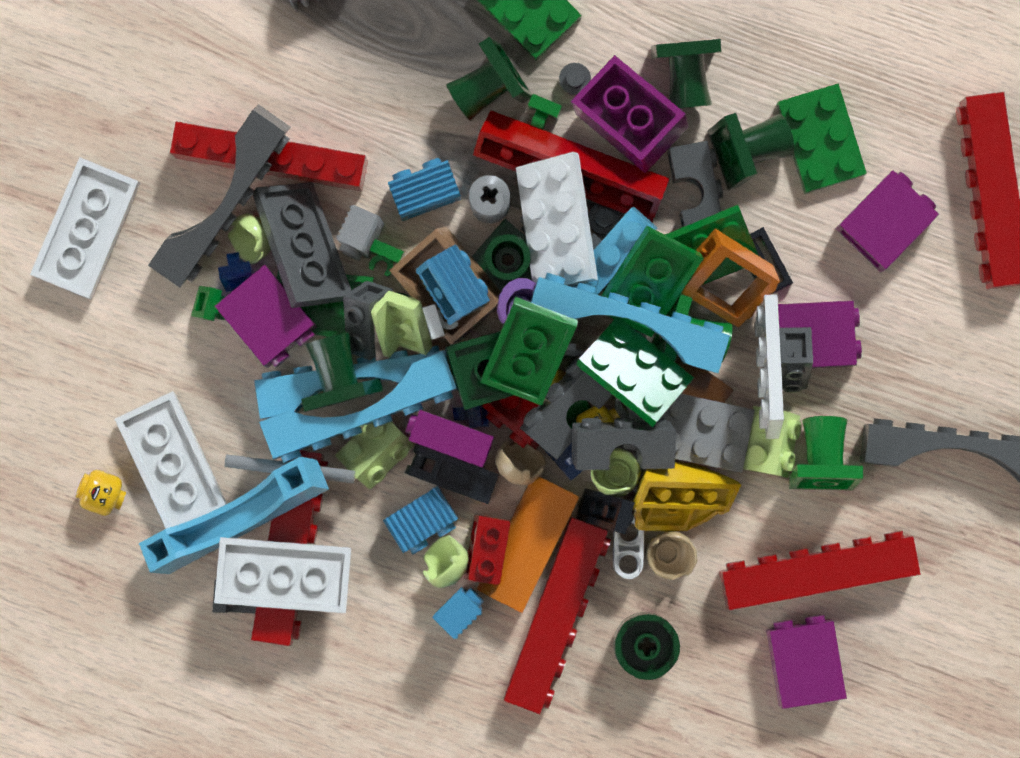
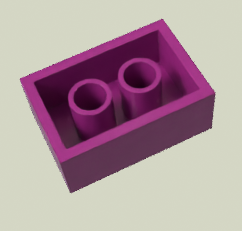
M616 55L571 100L575 114L644 173L689 128L686 114Z

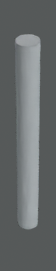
M226 454L225 467L272 473V471L289 463ZM320 466L325 480L354 484V470Z

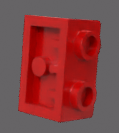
M514 395L482 405L488 412L485 418L498 429L503 425L510 429L512 433L509 437L524 449L528 444L536 450L540 446L520 429L526 414L531 409L537 408L539 404Z
M474 514L468 548V568L463 578L494 585L500 584L510 529L509 521Z

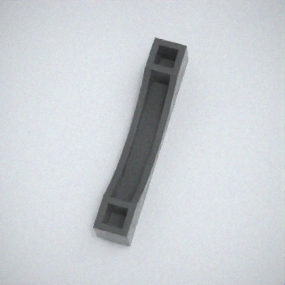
M258 104L235 135V171L230 188L220 206L202 222L188 229L170 234L148 266L178 287H181L186 280L192 283L203 268L198 264L203 255L210 257L220 241L215 239L220 230L222 229L227 232L237 218L233 214L237 205L245 206L255 190L250 188L254 180L258 178L262 181L272 167V164L268 162L274 151L280 154L289 142L290 138L286 136V133L291 127Z
M874 418L873 424H864L860 463L898 466L911 457L927 451L960 449L977 453L994 461L1007 470L1020 483V436L1002 434L1001 440L989 439L988 432L970 430L969 436L957 435L956 428L938 426L937 432L925 431L924 424L906 422L905 428L893 427L892 420Z

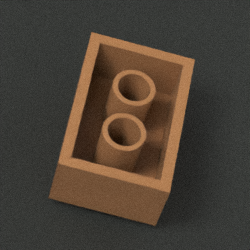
M445 226L435 229L391 268L390 272L411 297L421 301L422 307L435 304L438 311L437 303L433 301V297L430 296V292L423 284V280L416 273V269L426 260L455 244L460 251H464L471 261L470 268L475 276L486 284L490 301L458 320L457 327L453 329L443 328L444 337L452 345L461 341L497 310L501 291L448 227ZM442 315L444 322L447 323V319H445L444 315Z

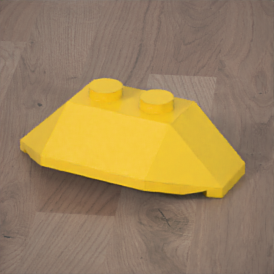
M675 462V468L645 469L633 500L635 502L633 511L636 528L642 531H688L709 521L717 514L721 516L729 512L742 484L696 463Z

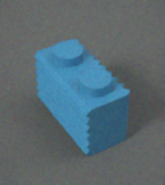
M436 158L423 163V169L411 173L410 169L392 175L393 181L388 182L402 221L462 200L448 160L441 162L440 158Z
M456 244L426 260L416 269V273L423 280V284L430 292V296L433 297V301L437 303V307L440 308V312L443 313L449 325L476 311L490 301L486 284L475 276L470 268L471 261L464 251H460Z
M439 486L390 515L383 522L401 551L405 553L410 550L412 555L429 545L426 541L428 537L437 532L441 538L455 529L456 526L453 522L459 518Z
M461 587L432 618L453 639H458L459 634H462L464 629H467L468 625H472L473 620H476L477 616L482 614L481 605L484 603V600L471 587L467 591Z

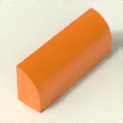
M541 477L527 485L510 520L501 582L499 585L479 582L476 589L523 613L579 500V496Z

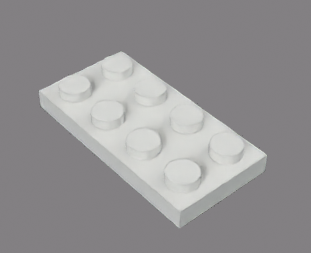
M570 152L516 167L526 242L531 255L530 269L532 281L536 283L538 277L545 279L547 273L566 278L564 285L571 287L578 285V282L585 284L597 281L598 277L579 154Z
M79 157L30 275L92 300L140 186V182Z
M764 295L762 306H757V317H755V337H758L756 365L757 367H762L760 368V378H758L757 383L758 398H764L761 399V409H759L760 429H765L766 439H779L784 414L778 296Z
M172 391L115 418L117 426L166 529L196 519L227 504L175 392Z
M220 537L214 603L346 613L351 548Z

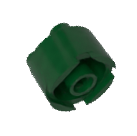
M639 612L627 617L620 623L614 635L613 649L617 661L627 673L638 679L653 680L665 675L675 665L680 654V641L675 629L666 619L655 613ZM645 637H648L651 643H655L654 647L649 648L647 654H644L643 650L638 647V643H643Z

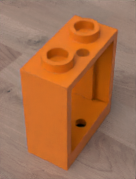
M714 229L696 250L702 254L704 259L681 293L693 298L692 300L739 328L745 320L750 319L754 315L757 306L763 302L764 295H772L780 280L771 263L719 230ZM726 257L757 276L732 305L701 287Z

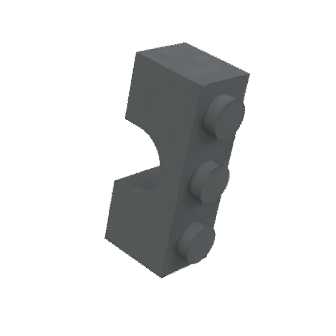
M708 141L670 147L667 154L673 184L691 182L701 192V203L697 207L680 212L681 226H687L721 212L719 199L723 198V189L720 179L715 180L713 168L717 167L714 148L709 149Z
M580 358L574 359L568 365L563 378L558 383L550 386L543 404L531 409L526 414L523 420L524 423L520 427L521 430L556 459L572 442V429L566 420L569 407L577 401L586 400L600 409L612 395L576 365Z
M597 418L582 419V423H573L572 463L576 470H609L611 453L622 444L636 446V460L642 469L675 468L676 429L665 418H661L654 427L647 422H634V419L616 418L614 422H602Z

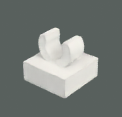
M435 304L422 307L431 339L445 336L443 328L453 329L458 326V322L452 325L444 322L442 318L443 313L440 312V308L437 311Z

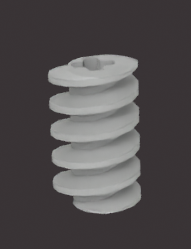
M486 175L478 178L472 184L469 190V201L473 215L478 220L490 224L499 222L507 216L510 209V192L502 179ZM489 195L491 198H495V203L491 204L489 201H485L484 197Z

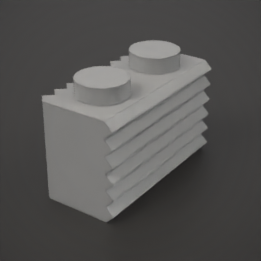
M356 205L349 206L351 211L347 212L348 217L344 218L346 223L341 224L343 229H340V235L336 236L341 244L339 250L343 251L344 255L360 261L362 256L369 259L371 255L369 250L374 239L378 240L384 223L381 217Z

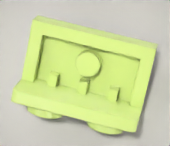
M388 291L374 305L371 315L383 356L391 357L399 346L424 355L430 351L433 346L421 301L413 297Z
M753 406L755 411L743 469L788 478L790 471L793 470L795 465V443L801 434L800 415L783 411L784 421L779 439H766L765 429H760L759 409L761 407Z
M373 422L361 428L362 433L353 436L335 455L348 470L355 471V478L368 489H372L376 484L380 483L386 474L399 461L403 460L414 446V443L409 441V438L393 422L376 428Z

